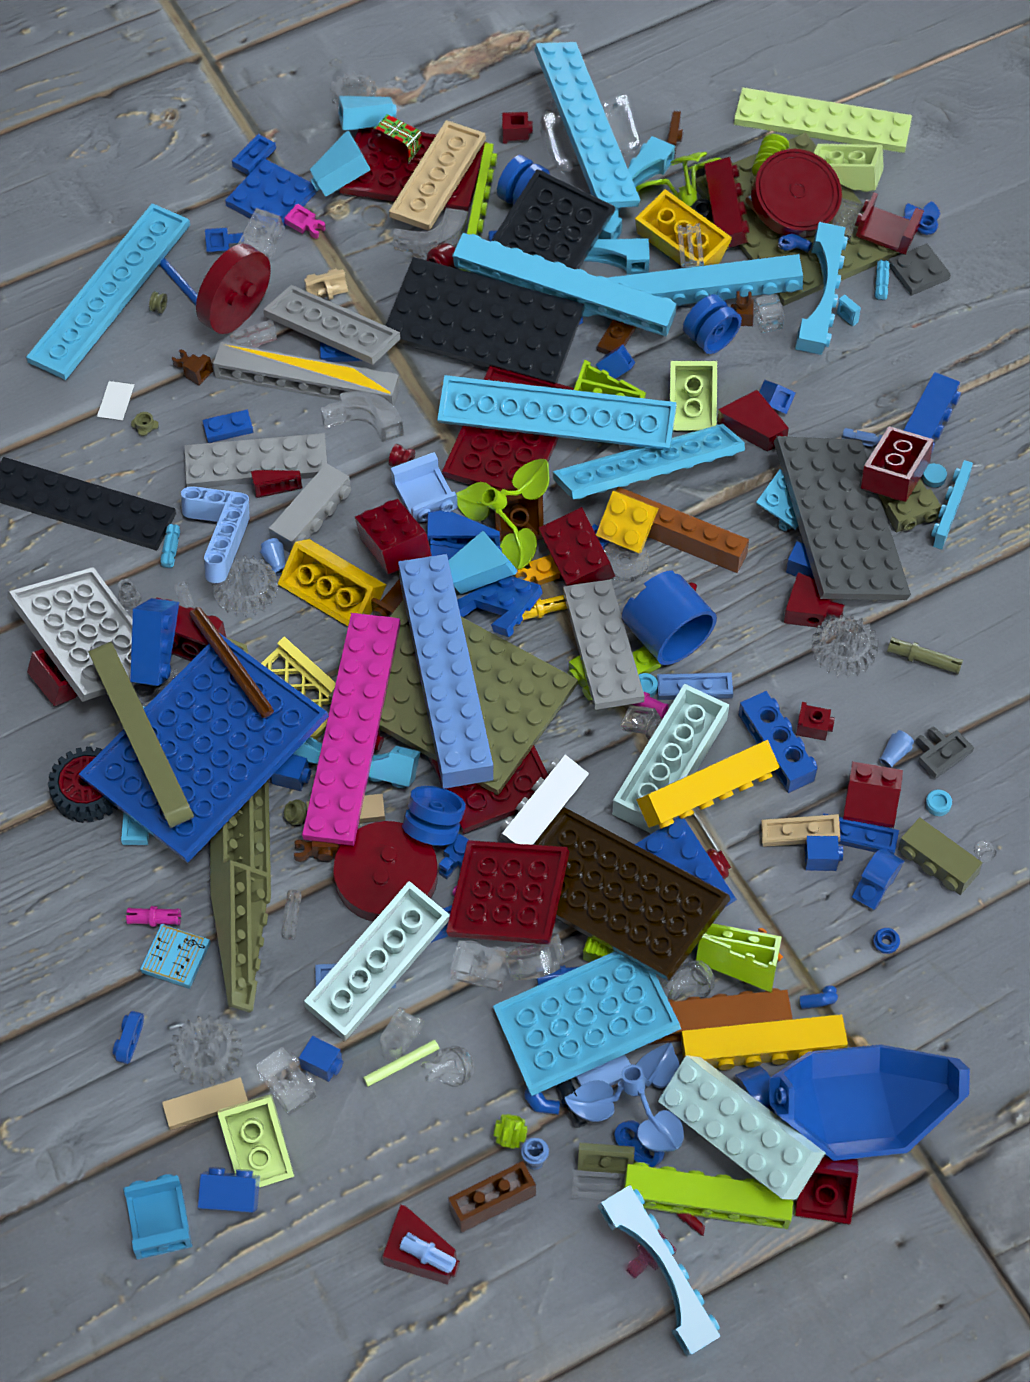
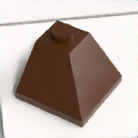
M501 488V489H497V490L500 491V492H501L502 489H505V490H507V491H516V490H518L517 488ZM522 493L520 495H507V505L502 512L517 527L518 532L528 528L535 534L536 540H543L539 531V527L544 525L543 495L533 500L526 499ZM495 511L496 530L500 531L501 542L506 535L514 532Z

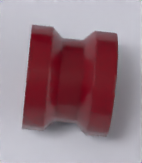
M395 444L389 456V466L395 467L414 460L415 450L411 448L404 449L402 445Z

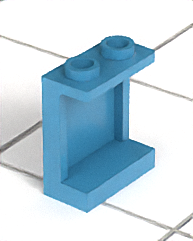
M165 1174L159 1176L157 1180L149 1182L143 1180L135 1181L130 1186L123 1188L133 1236V1251L137 1260L193 1247L182 1184L178 1175Z

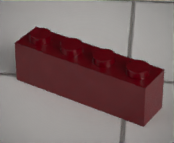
M730 157L705 163L714 225L732 237L728 248L748 243L746 234L750 233L747 220L743 218V215L747 213L744 201H740V196H743L741 183H737V178L740 177L738 165H733Z

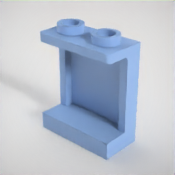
M435 452L391 468L392 483L405 508L418 523L428 521V512L439 510L451 512L458 508L457 495L455 492H451L439 469L438 458Z

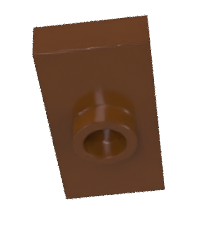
M681 111L672 112L667 142L675 146L674 159L677 143L682 142L683 129H680Z
M613 319L598 343L597 351L607 355L622 344L625 347L636 327Z

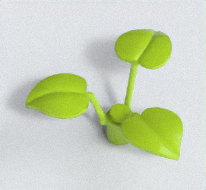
M696 152L672 160L670 162L672 166L679 163L683 165L686 186L680 187V192L676 191L668 179L647 181L635 188L638 192L640 189L652 185H667L674 196L690 207L698 199L696 195V171L700 168H705V163L722 158L708 159L687 168L688 161L698 162L700 158L707 155V152ZM689 171H692V185L689 181Z
M545 459L531 461L517 470L512 479L513 486L518 489L516 491L502 489L500 492L485 482H478L462 491L456 492L457 505L467 518L477 522L485 520L489 516L491 508L511 527L514 533L506 535L500 547L502 548L501 552L518 570L524 568L534 557L537 548L536 536L528 528L518 532L517 527L502 510L507 505V495H520L522 493L526 499L533 500L545 493L549 485V464Z

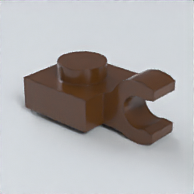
M296 840L295 848H302L304 851L294 853L295 861L302 862L313 855L314 859L330 861L335 859L339 844Z

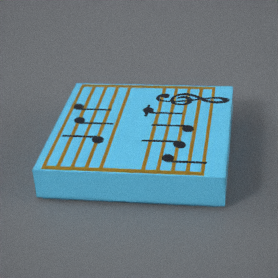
M161 924L141 966V973L190 989L211 944L210 939Z

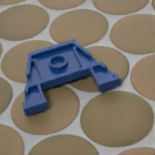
M509 576L479 588L457 599L461 617L466 616L475 608L502 615L491 624L493 632L510 637L514 633V625H520L523 621V613L526 610H531L543 592L539 584Z

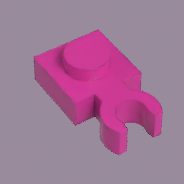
M296 204L284 218L286 225L301 234L307 230L311 237L315 239L319 238V232L315 229L326 230V224L323 221L315 220V214L299 204Z

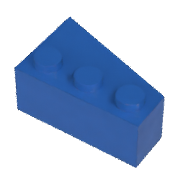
M151 598L133 608L131 682L159 686L170 677V661L179 602Z

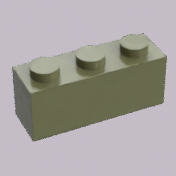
M920 817L901 837L898 850L906 859L916 862L925 873L935 876L942 881L947 889L955 891L959 895L979 875L983 864L979 859Z

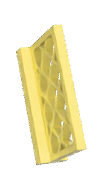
M283 637L277 643L279 647L261 664L276 675L285 674V681L288 684L289 674H300L302 676V684H291V686L297 690H302V694L305 696L306 689H317L319 691V699H313L312 701L321 708L324 704H331L329 695L334 690L336 683L286 637ZM279 656L285 660V669H272V663ZM328 718L311 735L312 738L316 740L325 732Z

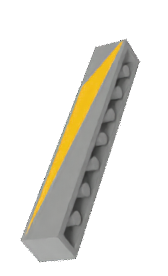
M221 342L213 362L216 378L388 410L394 409L400 390L399 375L391 372H381L321 359L317 360L299 355L284 354L278 351L262 350L256 347L240 346L234 343Z

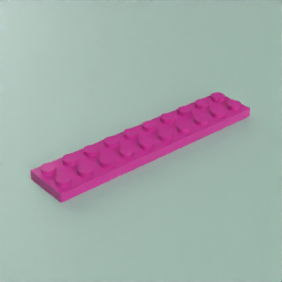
M351 613L302 833L304 840L352 846L355 844L401 625L400 618Z

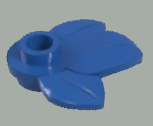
M931 201L921 209L924 210L917 230L925 235L933 234L938 229L937 220L940 217V210ZM907 203L903 218L910 220L915 208L918 207Z

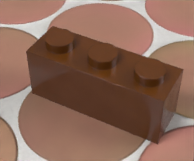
M521 1161L448 1197L449 1210L462 1233L536 1196V1184L524 1161Z

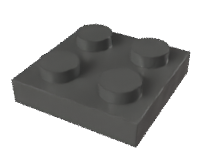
M927 243L907 251L906 255L900 254L890 258L888 261L890 263L889 267L911 296L950 280L951 273Z

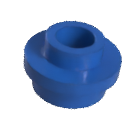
M883 928L875 933L873 943L875 948L881 953L890 954L898 949L900 937L895 930ZM887 939L891 944H884L882 940Z

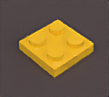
M612 491L596 536L634 552L641 553L659 508L620 492Z

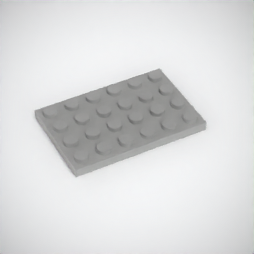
M94 567L8 592L7 599L82 702L108 694L88 652L94 648L112 641L130 679L132 618ZM131 682L132 686H133V685H136V684H139V683Z

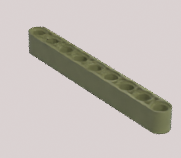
M112 641L88 651L170 828L194 818L192 810Z

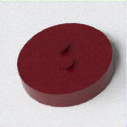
M785 149L772 154L763 162L752 182L751 199L758 217L771 230L783 236L795 234L802 238H807L815 235L819 222L831 223L841 205L842 188L836 172L822 157L807 150Z
M245 243L235 245L225 251L211 266L200 286L196 300V314L199 321L219 334H227L238 329L255 312L265 295L271 274L268 257Z
M379 821L362 826L357 829L354 846L341 844L336 853L334 879L337 893L343 904L358 917L374 922L409 881L430 899L434 895L438 882V866L435 851L431 844L420 842L408 835L402 827L403 823Z

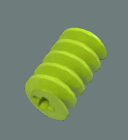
M769 134L763 138L752 166L754 177L769 156L789 148V141L784 136Z

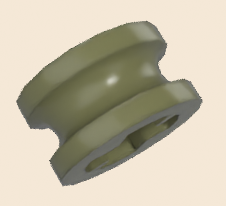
M154 291L150 297L149 309L153 312L157 310L158 313H163L167 305V294L162 293L159 295V292Z

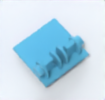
M780 469L756 504L780 519L779 528L786 531L791 528L796 530L799 525L783 472Z

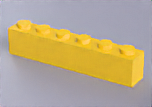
M768 740L640 797L636 801L648 828L659 825L661 829L673 824V818L676 816L683 819L694 814L693 808L697 806L702 810L713 805L712 799L719 797L721 801L734 795L732 790L736 788L739 791H743L754 786L752 781L755 779L762 782L773 777L771 772L780 768Z
M842 1014L682 1031L681 1034L683 1060L686 1055L701 1057L714 1068H719L720 1070H730L735 1066L741 1065L757 1067L762 1063L770 1062L775 1065H781L790 1060H797L810 1051L841 1049L848 1046Z

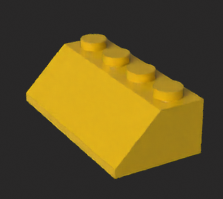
M666 189L635 218L637 234L644 239H649L652 245L684 268L719 264L732 240L731 236Z
M310 539L294 543L278 581V585L346 626H349L351 613L370 615L372 613V598L375 597L380 600L386 588L385 583Z

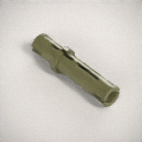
M894 637L891 638L887 652L906 657L911 662L916 660L956 673L957 675L959 674L963 659L918 646L919 643L916 642L911 644Z

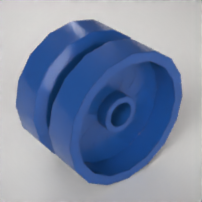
M518 155L503 170L497 185V196L506 203H513L514 205L535 171L539 169L550 174L549 170L539 164H534L531 159L523 155Z
M712 294L700 300L690 310L683 323V331L692 341H696L705 353L713 354L726 347L738 333L742 318L733 308L728 307L727 303L719 295Z
M436 786L416 787L411 791L408 802L409 809L406 810L402 827L408 835L420 842L442 846L452 844L457 839L460 828L459 822L462 821L466 804L461 797L447 789Z

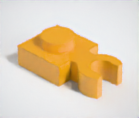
M551 554L529 562V569H517L518 572L514 574L516 578L525 577L523 580L535 581L539 585L560 578V572Z

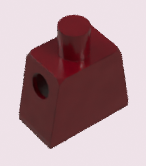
M798 573L786 607L784 623L822 628L824 627L827 615L841 619L845 605L833 602L832 599H820L815 579Z

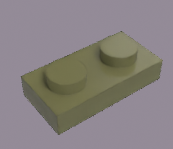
M579 1143L578 1171L625 1175L627 1165H633L635 1147Z

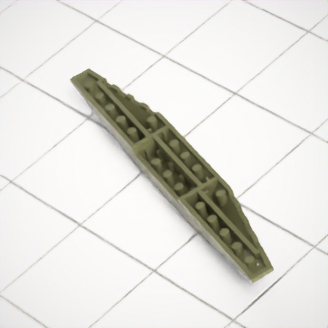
M227 637L228 640L248 654L247 645ZM269 779L210 839L211 900L228 1006L249 1013L253 1011L257 988L255 975L260 970L261 959L258 958L259 950L264 945L262 932L263 926L267 925L268 920L266 907L271 901Z

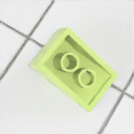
M817 144L814 153L831 165L839 178L840 184L863 192L876 190L884 169L883 145Z
M671 361L670 402L677 403L673 431H699L717 425V361Z
M272 1094L218 1111L235 1173L237 1169L253 1170V1175H260L259 1187L294 1177Z

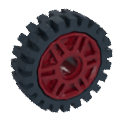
M80 747L76 748L75 754L69 751L66 753L67 758L65 759L61 756L58 759L59 765L54 763L52 767L53 772L49 773L48 787L52 801L57 810L59 809L63 816L67 815L68 819L72 821L76 818L77 822L83 823L84 819H87L88 823L94 822V817H97L100 821L104 819L103 814L106 813L110 816L113 813L112 808L118 809V807L90 785L83 786L86 782L79 776V773L102 751L101 748L96 747L95 751H93L92 747H86V751H82Z

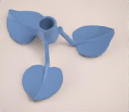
M672 1043L662 1045L650 1051L636 1065L626 1066L622 1070V1082H618V1089L615 1095L608 1083L594 1080L583 1084L572 1094L565 1097L566 1104L577 1116L588 1121L598 1122L614 1114L613 1102L619 1099L622 1090L631 1096H640L649 1120L642 1122L638 1128L640 1143L649 1150L664 1152L679 1149L683 1142L684 1131L680 1119L668 1110L660 1111L653 1116L644 1093L645 1085L648 1087L653 1084L657 1088L667 1087L679 1068L680 1064Z

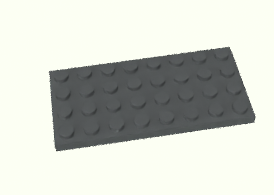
M777 436L774 440V445L820 599L908 600L911 593L878 493L861 489L863 469L868 460L862 440Z

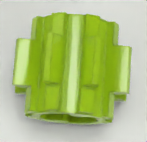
M502 1114L501 1119L496 1120L493 1136L496 1137V1143L503 1147L519 1148L521 1142H525L528 1126H525V1119H522L520 1116Z

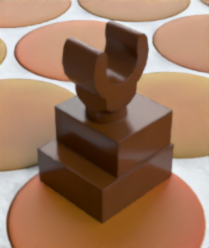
M737 291L736 304H731V308L741 316V326L753 327L754 299H752V293L748 292L747 297H741L740 292Z
M180 349L181 359L172 357L173 365L178 368L183 367L185 378L200 386L213 372L210 357L204 354L200 357L192 354L189 357L186 351Z

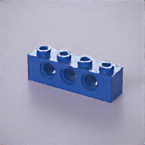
M764 691L740 702L739 717L757 744L768 740L780 766L774 772L786 791L790 793L814 782L816 771L818 770L817 763L812 756L809 757L806 753L802 739L796 737L793 733L789 719L783 717L780 713L776 699L771 698L768 692ZM762 720H770L771 722L766 723ZM775 739H781L784 742H777ZM787 759H795L796 762H790Z

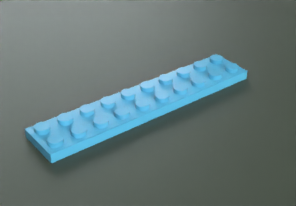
M576 42L536 43L534 51L591 194L614 205L615 208L638 207L640 203L639 195Z
M152 203L27 355V362L66 380L159 265L161 260L190 226L189 219Z
M444 375L437 421L438 423L670 450L677 403Z

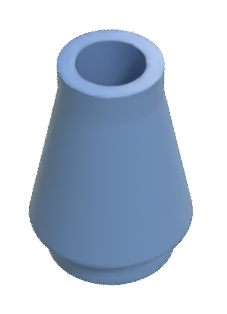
M277 538L268 539L261 544L260 553L272 569L274 575L279 576L286 565L283 543L279 542Z
M901 730L892 733L879 761L884 766L892 768L895 763L913 749L914 740Z
M531 1138L522 1145L521 1154L530 1169L538 1170L547 1159L549 1148L542 1139Z

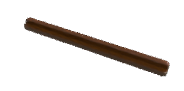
M200 607L191 610L189 613L191 619L261 717L267 718L272 715L274 710L204 611Z

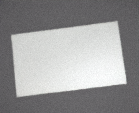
M109 381L97 417L123 420L134 385Z

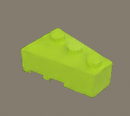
M584 359L574 390L646 399V392L622 379L620 381L609 376V372L605 370L600 371L592 367L591 363Z
M713 923L699 941L696 963L772 993L782 936Z

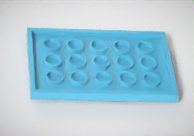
M615 951L493 1006L532 1096L681 1029L680 1023L656 974Z

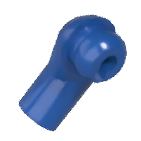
M788 234L779 238L778 246L786 251L799 248L808 253L812 242L798 235Z
M828 985L822 989L823 993L801 995V1008H818L834 1004L838 999L837 989L834 986Z
M527 1086L524 1095L533 1111L559 1115L560 1101L546 1100L542 1092L532 1096Z

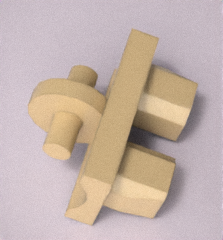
M335 268L325 274L307 275L304 279L306 291L321 298L327 297L328 300H332L333 295L348 292L343 269L338 270Z

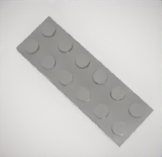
M290 285L263 309L264 317L372 365L400 340V332L293 285Z
M325 433L185 445L187 487L204 488L253 483L251 471L300 470L301 479L314 478L327 463Z
M611 579L563 586L565 602L595 710L644 702L645 696Z

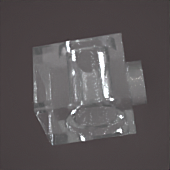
M778 294L755 298L754 315L760 332L765 333L783 329L785 314Z

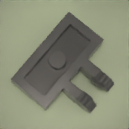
M936 727L929 728L927 733L935 742V746L923 735H919L916 738L918 746L924 752L919 757L918 762L934 779L971 754L974 749L958 730L945 737Z

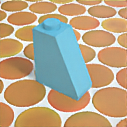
M339 96L338 118L343 130L375 127L386 114L396 117V104H393L391 97Z
M349 130L310 169L314 177L311 179L312 184L317 191L321 189L325 197L371 170Z
M484 531L448 560L454 587L460 594L512 576L518 572Z

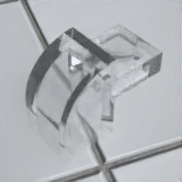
M552 933L550 944L518 945L505 955L511 980H531L547 976L559 970V962L565 958L564 947L559 933Z

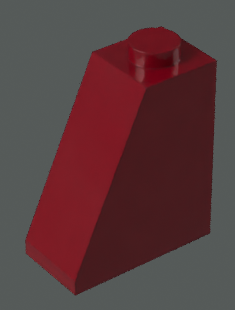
M758 390L718 409V425L724 424L740 438L767 452L775 448L774 440L777 436H788L789 427Z
M400 1204L382 1256L384 1265L448 1285L450 1277H455L457 1274L460 1260H456L453 1270L450 1273H446L429 1263L422 1264L421 1260L416 1256L401 1250L400 1245L406 1234L411 1233L422 1241L429 1244L431 1242L434 1243V1248L455 1258V1260L457 1259L456 1249L407 1206Z

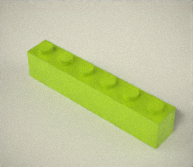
M641 1162L627 1165L624 1188L630 1185L633 1190L637 1189L644 1199L645 1204L642 1206L645 1209L686 1213L693 1216L788 1229L792 1221L793 1199L780 1198L756 1179L734 1180L731 1176L723 1174L716 1175L715 1177L707 1176L703 1172L696 1170L688 1171V1173L679 1172L673 1167L652 1168L648 1164Z

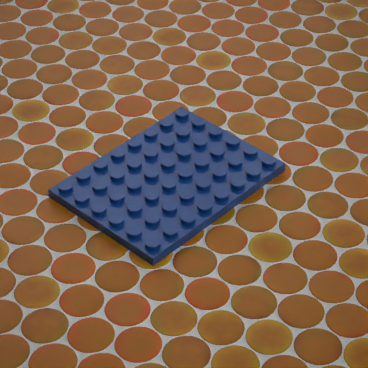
M223 635L221 636L271 704L274 710L272 715L267 718L261 717L210 644L144 708L194 818L170 828L124 729L79 773L82 780L187 863L329 717L327 711Z

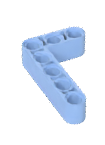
M186 487L181 491L182 514L187 518L218 522L204 555L206 580L211 583H221L228 576L250 519L249 497L241 492Z

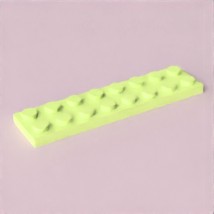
M742 87L734 125L793 135L807 133L811 138L847 144L883 145L884 150L905 153L912 115Z

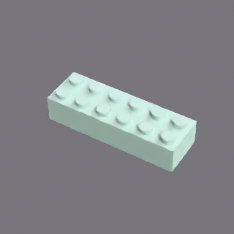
M684 684L613 799L612 815L651 834L660 829L659 825L648 828L636 799L693 774L698 770L727 721L729 704Z
M409 881L304 1000V1007L342 1040L346 1041L449 921L450 915Z
M686 1055L658 1100L668 1110L782 1199H797L825 1154L823 1150L701 1057Z

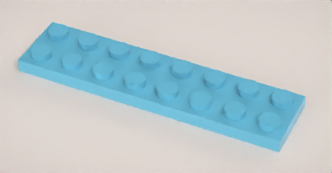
M724 424L672 438L670 450L646 447L634 448L553 471V480L572 499H583L587 495L604 493L608 489L625 487L630 483L649 480L657 475L670 474L675 470L691 468L696 464L712 462L724 456H734L738 452L745 451V442Z

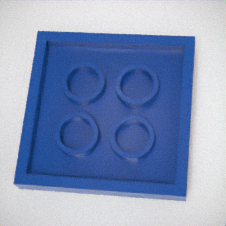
M263 159L225 199V204L236 212L280 233L286 226L284 218L295 205L299 204L304 207L318 191L311 182Z

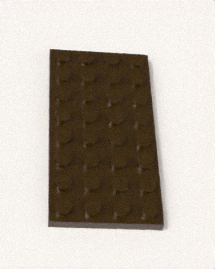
M565 807L559 811L533 844L568 847L569 850L556 918L667 981H670L731 900L729 894Z

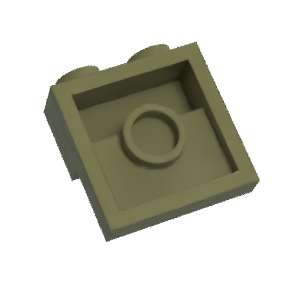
M921 479L906 502L878 494L884 512L896 533L902 530H911L916 525L925 522L935 521L942 507L931 488L927 490Z

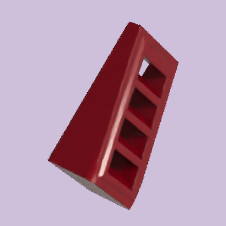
M300 470L251 471L256 498L303 488Z

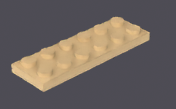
M446 120L389 210V217L430 231L485 142L486 133Z

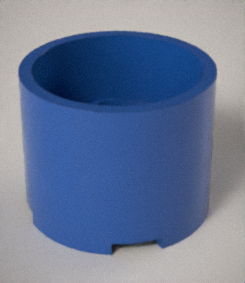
M669 570L645 582L646 588L635 599L630 597L622 612L623 622L662 665L674 664L693 653L709 637L717 622L715 612L680 574H675L673 570Z

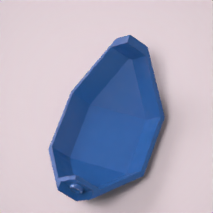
M886 1045L810 1051L770 1077V1105L783 1120L823 1150L833 1161L908 1153L969 1096L970 1069L958 1058Z

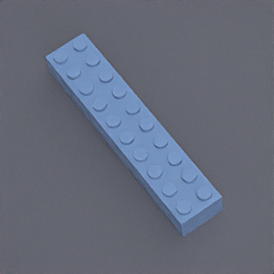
M447 554L399 561V579L442 787L445 789L492 781L493 761Z

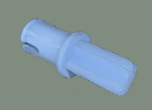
M407 1233L401 1242L400 1249L416 1256L421 1260L422 1264L429 1263L446 1273H450L455 1266V1258L434 1248L435 1244L432 1242L429 1244L411 1233Z

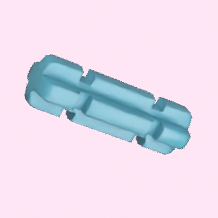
M887 260L877 262L875 297L878 300H885L888 295L890 263Z
M169 524L166 529L167 535L165 536L163 554L160 560L161 566L164 568H172L174 566V557L176 556L178 538L180 536V527L177 524Z

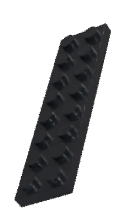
M3 457L0 462V503L156 551L166 535L167 526L172 523L176 516V509L10 458Z

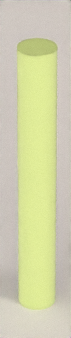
M433 1040L364 1076L363 1079L367 1087L439 1050V1046Z

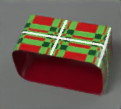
M388 114L372 129V141L376 147L407 163L412 160L422 147L420 130Z

